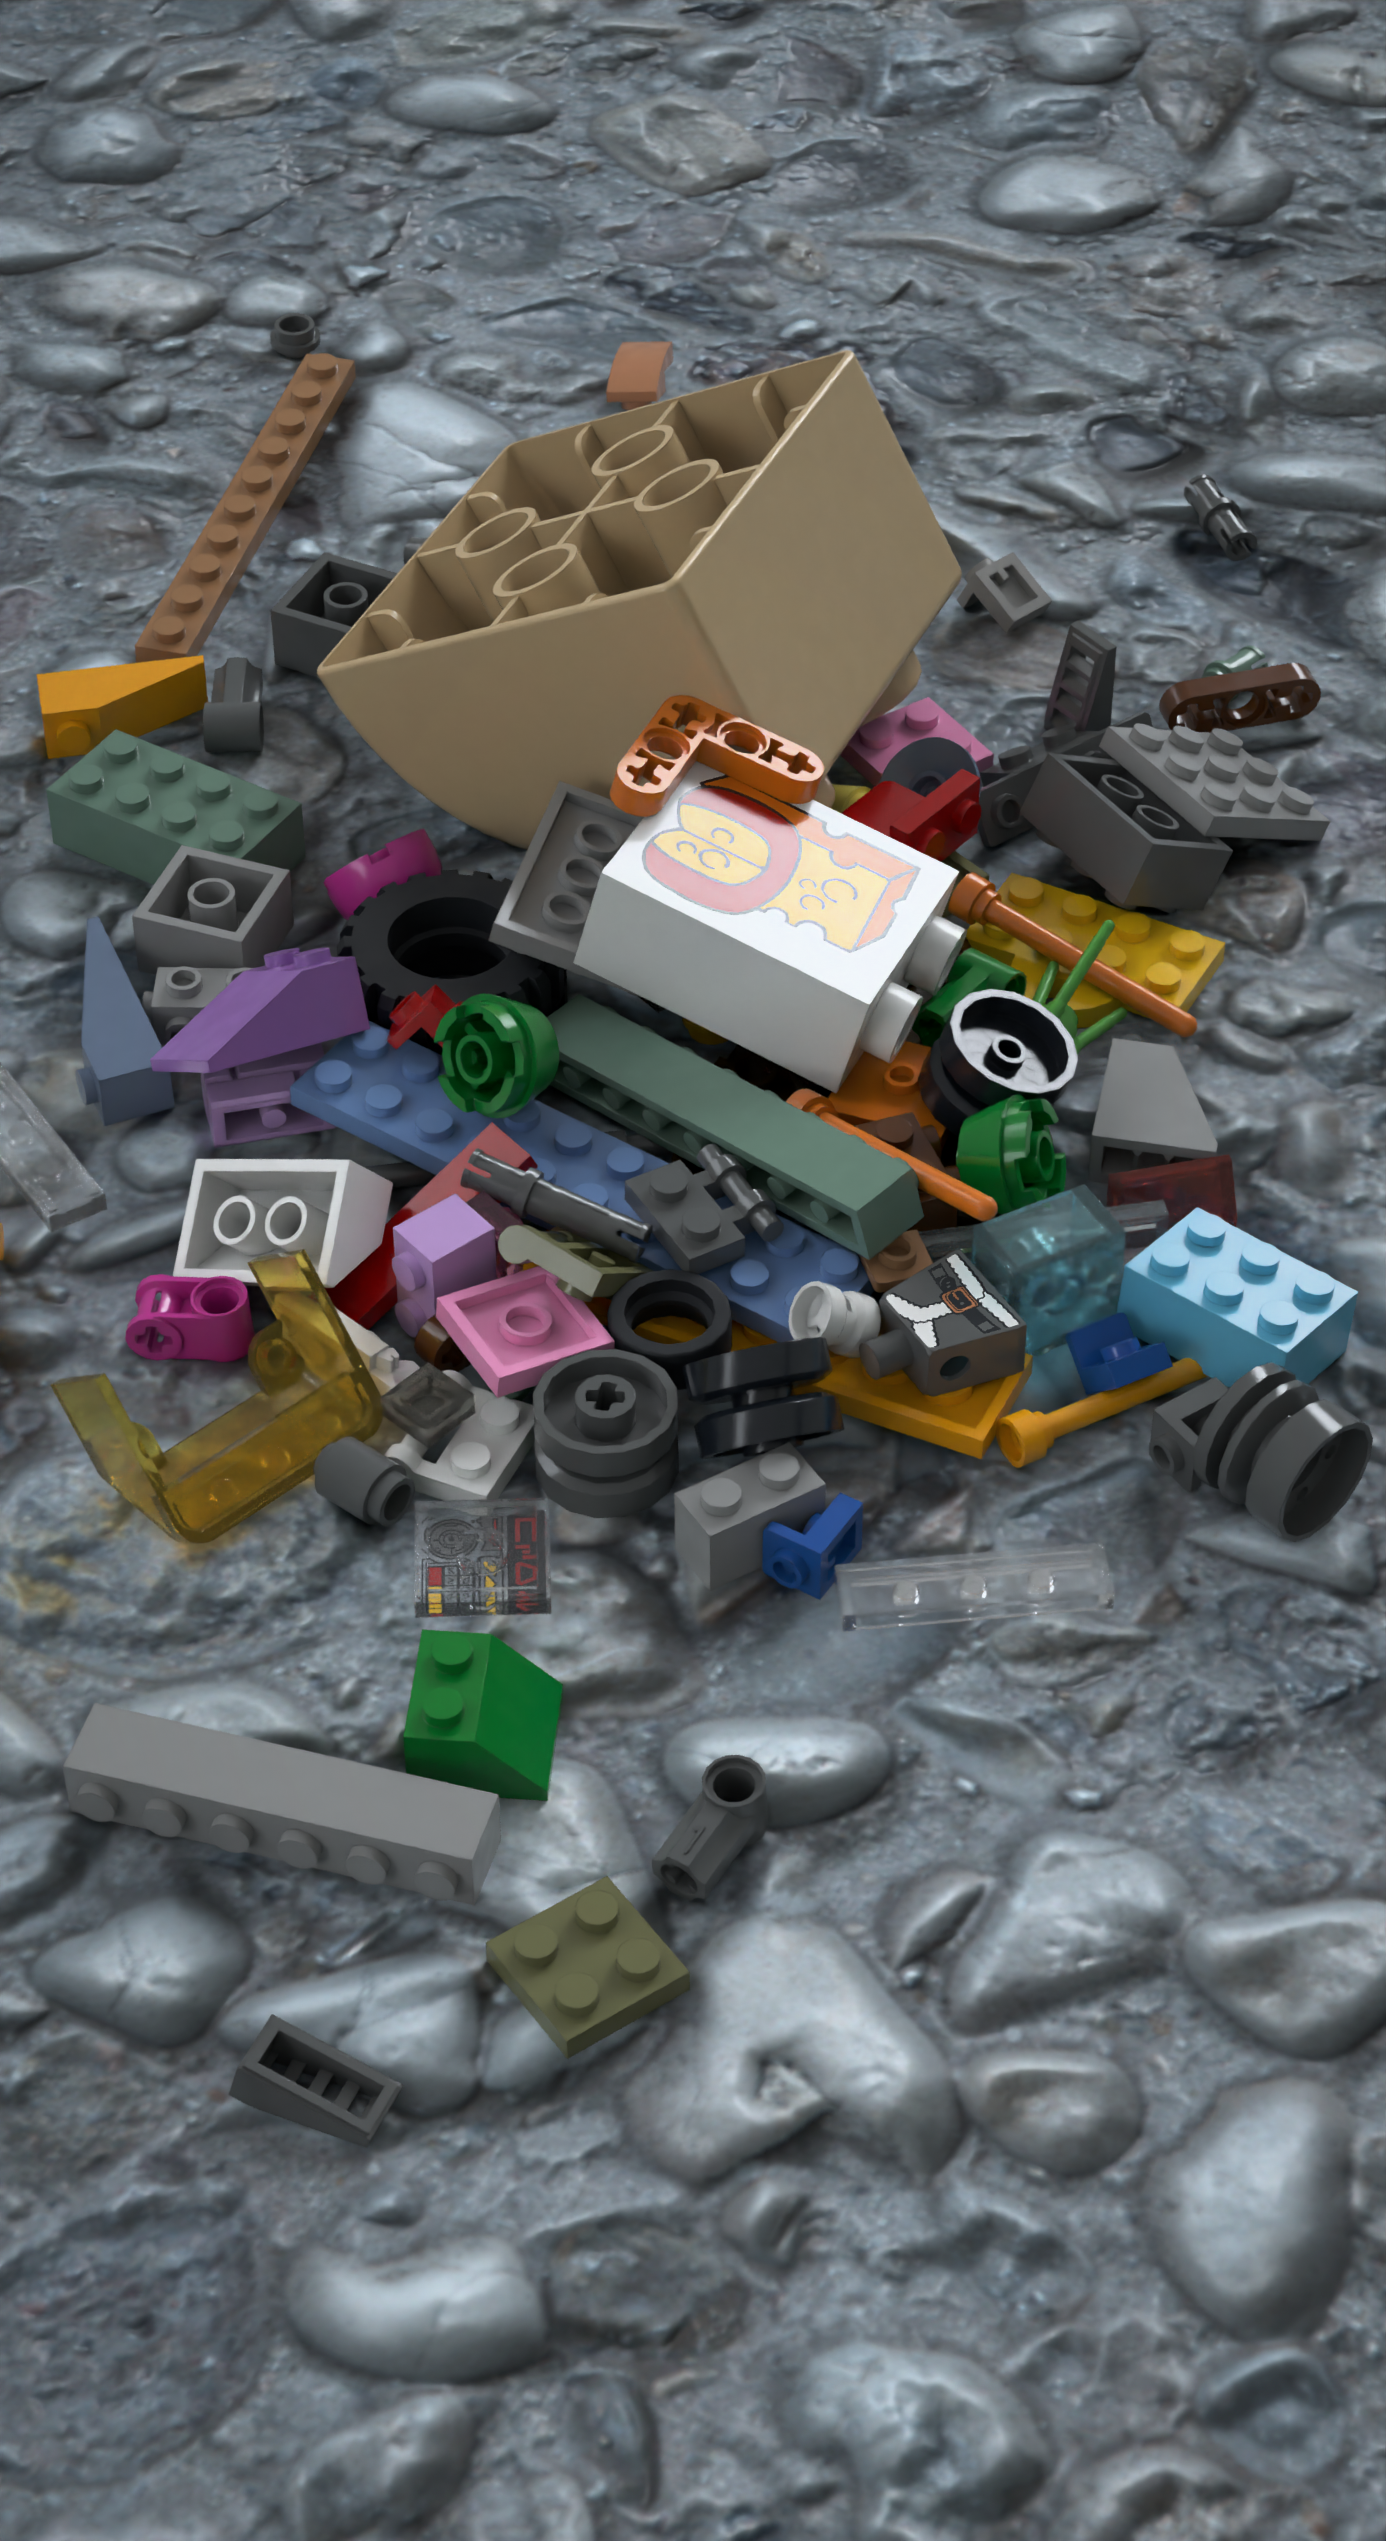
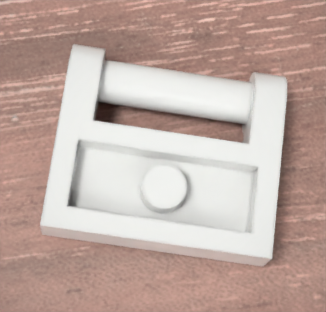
M453 1370L442 1371L431 1386V1399L400 1444H393L389 1447L384 1456L404 1467L407 1477L413 1480L415 1484V1491L488 1515L535 1442L533 1405L504 1396L497 1398L491 1391L472 1386L470 1381L461 1373ZM455 1413L465 1416L466 1419L437 1462L432 1463L423 1460L422 1457L451 1414Z

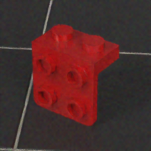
M960 769L926 797L894 781H883L841 814L942 862L978 832V822L981 816V806L979 804L980 777Z

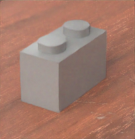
M788 1442L674 1493L675 1549L709 1591H712L762 1568L763 1530L771 1521L778 1522L802 1533L812 1515L815 1513L823 1514L825 1511L826 1484L794 1446Z

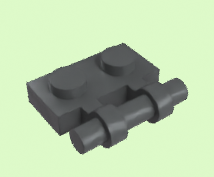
M708 1144L699 1151L697 1161L705 1170L693 1175L684 1163L678 1160L625 1180L626 1202L643 1223H649L653 1226L652 1234L683 1271L701 1274L744 1257V1235L756 1231L764 1241L769 1242L777 1239L784 1229V1224L775 1214V1203L762 1189H754L746 1180V1169L732 1154H724L716 1144ZM727 1196L734 1206L722 1210L714 1200Z

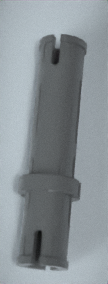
M479 1148L475 1149L470 1156L468 1163L490 1173L491 1177L486 1178L465 1168L461 1177V1187L470 1188L510 1205V1212L524 1219L530 1214L544 1222L626 1257L633 1263H637L644 1253L645 1249L640 1245L628 1241L621 1236L623 1233H626L648 1243L653 1229L651 1224L642 1223L575 1194L568 1189L544 1180V1173L530 1167L527 1171H523L484 1153Z

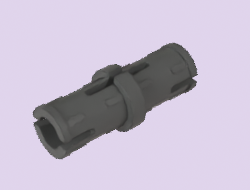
M1202 474L1192 478L1189 483L1194 487L1198 495L1196 496L1191 488L1185 486L1184 497L1199 515V524L1204 533L1208 536L1212 533L1230 560L1241 561L1248 558L1252 553L1244 545L1243 539L1252 549L1257 547V539L1242 521V513L1239 506L1234 500L1231 499L1230 501L1228 497L1222 494L1211 476Z

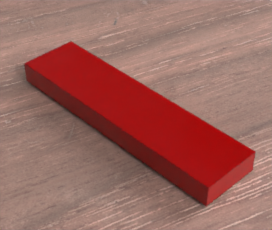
M491 1122L385 1224L382 1244L334 1288L319 1287L314 1293L330 1301L336 1309L366 1330H369L398 1302L396 1276L392 1268V1259L395 1257L393 1227L453 1194L458 1195L483 1218L489 1215L501 1201L470 1188L466 1189L460 1185L465 1168L486 1178L491 1177L490 1173L468 1163L470 1156L477 1148L523 1171H527L530 1167L536 1169L538 1165L529 1153Z

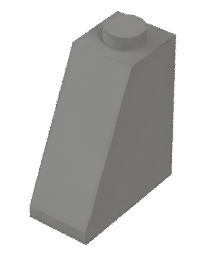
M1112 1038L1092 1132L1088 1181L1212 1198L1218 1143L1174 1047Z

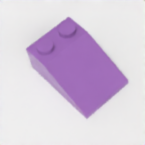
M292 948L264 955L265 966L243 971L150 1059L152 1071L213 1073L370 1029L356 958L331 957L329 948H318L300 952L299 948Z

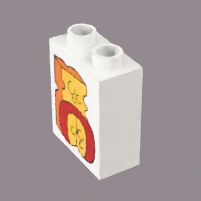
M696 761L664 807L657 814L642 819L601 872L573 963L837 1093L864 1051L888 1063H891L897 1056L916 1020L923 1001L922 996L906 989L909 983L935 996L948 977L967 934L966 929L942 918L959 871L815 800L804 804H790Z

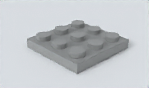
M1140 723L1135 724L1133 728L1108 726L1099 745L1100 748L1204 836L1321 841L1331 822L1313 807L1314 800L1312 797L1299 789L1287 786L1277 777L1278 770L1273 765L1252 757L1241 748L1243 742L1239 737L1223 729L1214 728L1211 733L1195 732L1182 726H1175L1173 730H1160Z

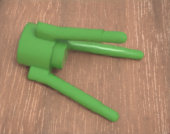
M1106 920L1102 924L1053 1001L1045 1004L1059 970V964L1056 961H1051L1048 964L1033 997L1034 1001L1040 1003L1060 1019L1074 1040L1077 1056L1084 1047L1113 1028L1127 1016V1010L1120 1007L1076 1036L1078 1017L1074 1010L1067 1005L1115 927L1112 920Z

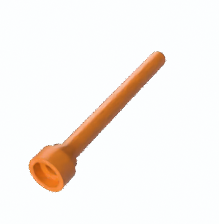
M975 872L967 874L959 882L949 901L948 910L952 915L969 925L975 923L986 925L991 923L1072 972L1084 953L1083 950L1002 903L1001 895L995 892V885ZM1095 959L1083 978L1180 1037H1190L1197 1030V1021L1191 1014L1098 959Z
M800 1089L786 1100L787 1103L806 1113L812 1112L825 1123L848 1135L860 1137L867 1145L892 1158L897 1157L904 1160L917 1175L919 1181L918 1188L980 1221H989L997 1214V1203L992 1197L838 1118L831 1100L810 1089Z

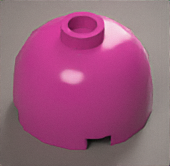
M424 828L385 844L386 848L370 856L367 853L337 870L324 880L323 883L332 903L344 919L348 920L351 915H354L356 908L369 896L374 899L377 898L378 891L392 882L400 885L406 883L409 876L424 872L427 877L441 875L443 867L438 852Z

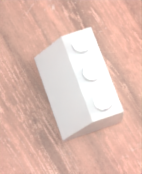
M196 1159L173 1276L203 1278L228 1276L238 1279L245 1286L334 1288L382 1244L393 1183L352 1160Z

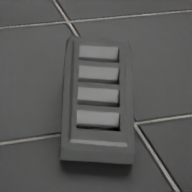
M1079 620L1070 624L1046 708L1044 729L1047 731L1064 725H1074L1075 731H1101L1111 726L1117 646ZM1086 656L1095 661L1094 665L1086 660Z
M271 2014L238 2066L229 2095L258 2110L367 2148L399 2096L403 2084ZM274 2063L287 2067L283 2075L271 2070ZM302 2072L315 2077L308 2089L296 2083ZM329 2083L343 2087L334 2103L321 2097ZM357 2093L372 2097L360 2117L347 2111Z

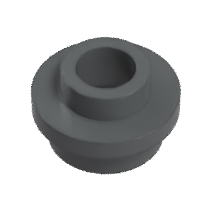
M291 313L279 317L275 321L274 329L270 333L272 348L289 358L305 357L307 353L309 354L315 350L321 342L320 331L314 326V320L300 313Z

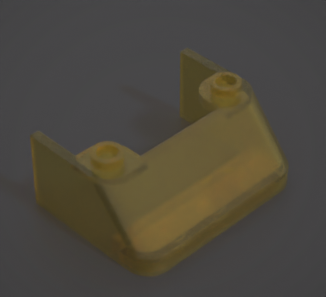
M305 1249L259 1256L247 1263L277 1318L276 1321L260 1330L254 1336L248 1350L249 1368L261 1391L164 1453L149 1429L139 1423L131 1422L105 1373L61 1378L50 1385L100 1477L177 1542L201 1544L215 1540L314 1475L315 1461L328 1444L337 1442L347 1436L364 1442L377 1432L382 1423L384 1404L381 1394Z

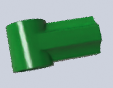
M969 948L955 961L949 973L947 984L920 1007L912 1030L919 1036L924 1046L932 1047L934 1042L940 1038L944 1024L954 1006L969 993L996 989L1016 992L1024 996L1027 985L1026 975L975 948Z

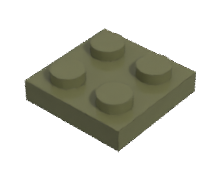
M608 1876L485 1942L487 1962L567 2059L690 1990L689 1970Z

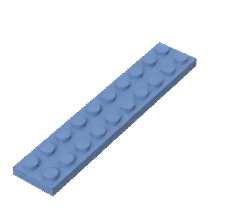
M369 1021L370 1029L343 1037L290 1086L291 1105L435 1175L493 1122L532 1156L538 1165L536 1169L544 1173V1180L642 1223L643 1221L625 1200V1180L670 1164L535 1099L531 1100L517 1113L506 1118H490L477 1111L463 1112L450 1101L439 1083L438 1075L446 1074L442 1055L409 1039L395 1050L387 1042L390 1030ZM727 1196L714 1200L722 1210L734 1206ZM503 1202L498 1205L508 1211L511 1209L510 1205ZM530 1214L525 1218L549 1231L556 1227ZM776 1214L784 1224L783 1232L777 1239L767 1242L756 1231L744 1235V1257L698 1275L714 1282L728 1297L732 1320L777 1342L794 1340L790 1333L788 1322L790 1307L795 1295L807 1283L819 1281L837 1287L842 1293L844 1291H855L871 1296L875 1290L856 1252ZM626 1233L622 1234V1238L645 1249L638 1261L653 1271L668 1269L683 1271L652 1233L648 1243Z

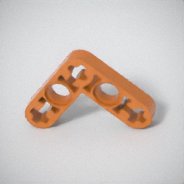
M676 695L664 701L619 762L609 794L611 801L625 813L642 817L655 815L664 807L697 761L790 804H804L815 798L825 768L822 760L815 753L698 698L688 695ZM682 725L686 726L684 733L677 730ZM727 745L744 748L752 754L735 751ZM650 751H660L669 754L675 760L659 757ZM642 777H644L648 781H651L650 783L647 782L646 784H644L643 787L639 786Z

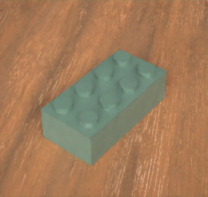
M117 729L46 789L53 844L153 885L181 845L287 869L290 872L306 858L302 803Z

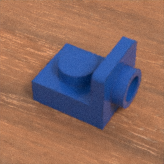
M1124 1313L1110 1315L1069 1331L1066 1334V1341L1086 1395L1117 1389L1173 1367L1164 1342L1140 1346L1137 1336L1134 1337L1127 1316Z
M839 1493L823 1514L815 1513L811 1516L802 1533L778 1522L771 1521L763 1530V1572L785 1587L798 1589L821 1600L862 1549L863 1503Z

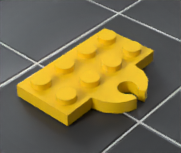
M1011 873L997 891L1002 897V903L1083 951L1086 950L1102 924L1106 920H1112L1115 927L1096 959L1188 1012L1224 961L1225 942L1201 935L1193 930L1182 929L1149 918L1138 912H1131L1094 900L1086 895L1076 894L1042 883L1035 878ZM979 923L970 925L967 929L966 937L972 948L1023 972L1027 979L1024 996L1033 1000L1040 980L1048 964L1053 960L991 923L986 925ZM1059 965V970L1048 998L1056 997L1070 975V970ZM1085 979L1081 981L1067 1003L1078 1017L1077 1028L1091 1027L1120 1007L1125 1008L1129 1012L1147 1017Z

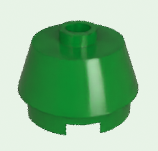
M493 994L474 995L460 1006L450 1009L441 1019L436 1030L434 1043L443 1042L442 1059L446 1074L438 1075V1080L450 1101L463 1112L477 1111L490 1118L509 1117L517 1113L545 1090L556 1075L559 1064V1046L555 1031L546 1016L530 1005Z
M1016 1094L967 1117L962 1124L956 1152V1167L959 1169L961 1182L992 1197L997 1203V1213L1029 1221L1036 1214L1050 1213L1049 1201H1058L1063 1197L1066 1181L1065 1153L1054 1152L1048 1125H1054L1059 1120L1052 1105L1045 1099L1026 1100L1022 1095Z

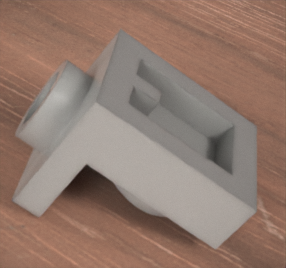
M1014 552L995 562L990 558H986L976 564L966 574L965 580L968 583L957 599L963 609L981 601L1006 634L1045 613L1052 602L1051 598Z

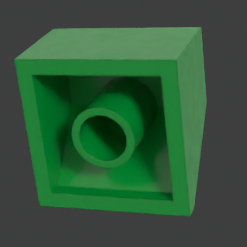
M422 1629L403 1736L406 1774L499 1794V1798L548 1801L563 1698V1684L492 1634Z

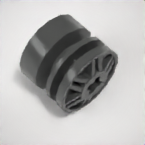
M1270 1362L1250 1370L1239 1378L1219 1399L1203 1424L1194 1448L1193 1468L1201 1481L1212 1488L1219 1489L1222 1496L1229 1501L1241 1505L1246 1504L1250 1516L1279 1537L1291 1542H1297L1312 1536L1324 1527L1346 1504L1359 1484L1369 1462L1373 1437L1367 1424L1334 1402L1326 1399L1319 1401L1315 1388L1297 1380L1296 1376L1283 1366Z

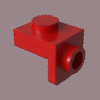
M436 984L422 997L416 991L410 993L395 1007L389 1016L394 1023L391 1025L387 1042L396 1050L421 1027L434 1039L438 1025L444 1015L453 1007L460 1006L463 1001L455 1004ZM439 1042L438 1044L443 1048V1042Z

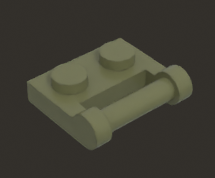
M527 1225L509 1226L503 1230L498 1241L499 1252L507 1262L512 1264L533 1262L559 1277L556 1286L560 1290L586 1302H591L593 1297H604L612 1300L613 1295L627 1281L653 1271L640 1262L633 1263L626 1257L557 1226L550 1231H538Z

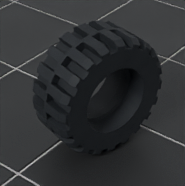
M458 869L441 870V875L429 877L424 872L409 876L406 883L397 885L395 882H392L382 887L377 893V898L374 899L369 896L356 908L354 915H351L345 922L340 932V942L337 944V957L356 958L368 1020L387 1030H390L391 1025L394 1023L389 1018L391 1012L405 997L414 991L422 997L435 984L455 1004L460 1001L464 1002L474 995L493 994L535 1007L547 1018L568 1002L567 970L488 941L493 923L513 881L507 878L497 881L493 879L490 873L474 871L473 875H462L458 873ZM444 975H471L470 977L458 979L434 978ZM422 1027L409 1038V1040L442 1055L443 1048L438 1043H434V1039Z

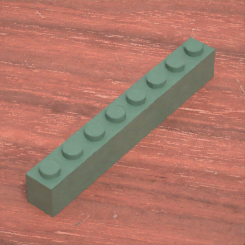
M580 994L547 1017L555 1031L559 1046L558 1069L550 1086L702 1169L704 1168L697 1161L699 1151L708 1144H716L724 1154H732L746 1169V1180L754 1189H762L775 1203L777 1210L868 1260L877 1255L924 1217L917 1190L919 1187L917 1175L904 1160L897 1157L892 1158L867 1145L860 1137L848 1135L825 1123L812 1112L806 1113L781 1100L774 1092L770 1090L764 1091L741 1079L732 1070L722 1069L699 1057L690 1048H682L662 1038L650 1027H641L620 1016L613 1008L601 1006Z

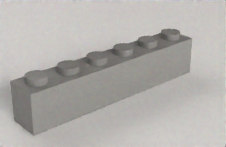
M94 1703L63 1765L70 1812L83 1814L89 1819L100 1822L113 1821L150 1830L163 1837L178 1836L208 1843L232 1853L246 1852L277 1859L297 1868H315L350 1876L366 1884H384L419 1892L434 1900L443 1901L449 1899L475 1906L501 1842L499 1794Z

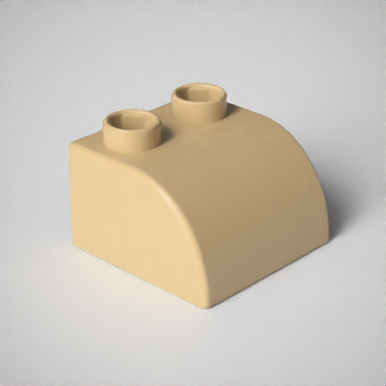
M845 350L519 440L508 445L317 668V675L354 729L403 780L429 801L456 819L488 836L528 850L559 781L611 799L609 793L619 762L664 701L676 695H688L698 698L815 753L822 760L825 769L816 796L812 800L831 808L836 796L834 787L827 775L828 771L859 727L886 714L901 703L916 687L922 670L913 649L960 583L962 572L854 352ZM682 725L677 730L684 733L686 726ZM727 745L735 751L752 754L744 748ZM650 751L659 757L675 760L669 754L660 751ZM642 777L639 786L643 787L644 784H646L647 782L650 783L651 781H648L647 779Z

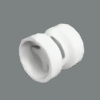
M814 1281L801 1287L795 1295L790 1307L788 1322L790 1333L794 1340L823 1337L826 1338L828 1349L833 1353L849 1358H859L860 1344L878 1336L881 1315L879 1306L872 1297L855 1291H844L842 1293L840 1289L833 1285Z

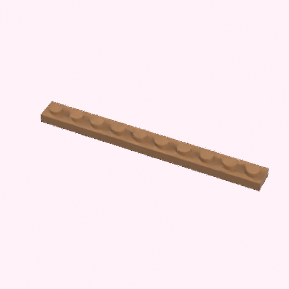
M307 353L136 642V663L198 655L356 378L355 360L336 358L326 353Z

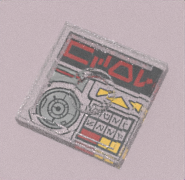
M549 1498L415 1501V1618L552 1614Z

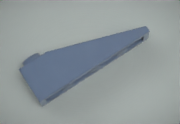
M99 916L87 919L81 1032L84 1068L76 1070L75 1075L84 1105L94 1103L104 1126L175 1108L171 1072L152 1071L150 1059L162 1046Z

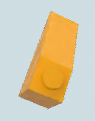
M203 655L36 674L48 759L86 755L115 729L138 738L204 709V703L208 702Z

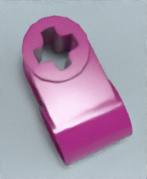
M158 1274L148 1276L137 1286L135 1301L138 1306L137 1316L133 1317L128 1323L125 1335L129 1348L136 1354L146 1359L157 1361L167 1359H199L231 1362L244 1357L252 1350L255 1344V1332L248 1291L243 1282L228 1276L203 1278L174 1277ZM159 1292L162 1293L160 1302L155 1300L156 1294ZM159 1333L164 1335L161 1342L157 1341Z

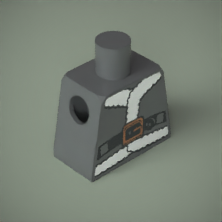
M958 1249L885 1292L879 1300L881 1323L878 1337L861 1343L859 1347L861 1362L871 1378L878 1380L902 1369L923 1395L934 1397L1024 1371L1027 1324L964 1253Z

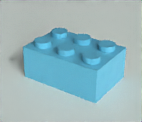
M1197 1207L1125 1264L1117 1313H1124L1127 1316L1134 1336L1150 1345L1164 1342L1169 1355L1178 1360L1183 1358L1195 1360L1201 1366L1203 1374L1211 1378H1218L1229 1388L1253 1368L1270 1362L1283 1366L1293 1373L1297 1380L1309 1384L1346 1352L1358 1291L1340 1283L1328 1274L1287 1255L1275 1246L1232 1226L1220 1217Z

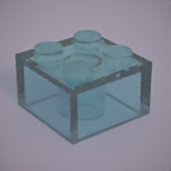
M1085 1184L973 1226L971 1262L1027 1324L1025 1353L1033 1355V1357L1044 1355L1054 1348L1067 1344L1066 1334L1069 1331L1117 1313L1126 1231Z

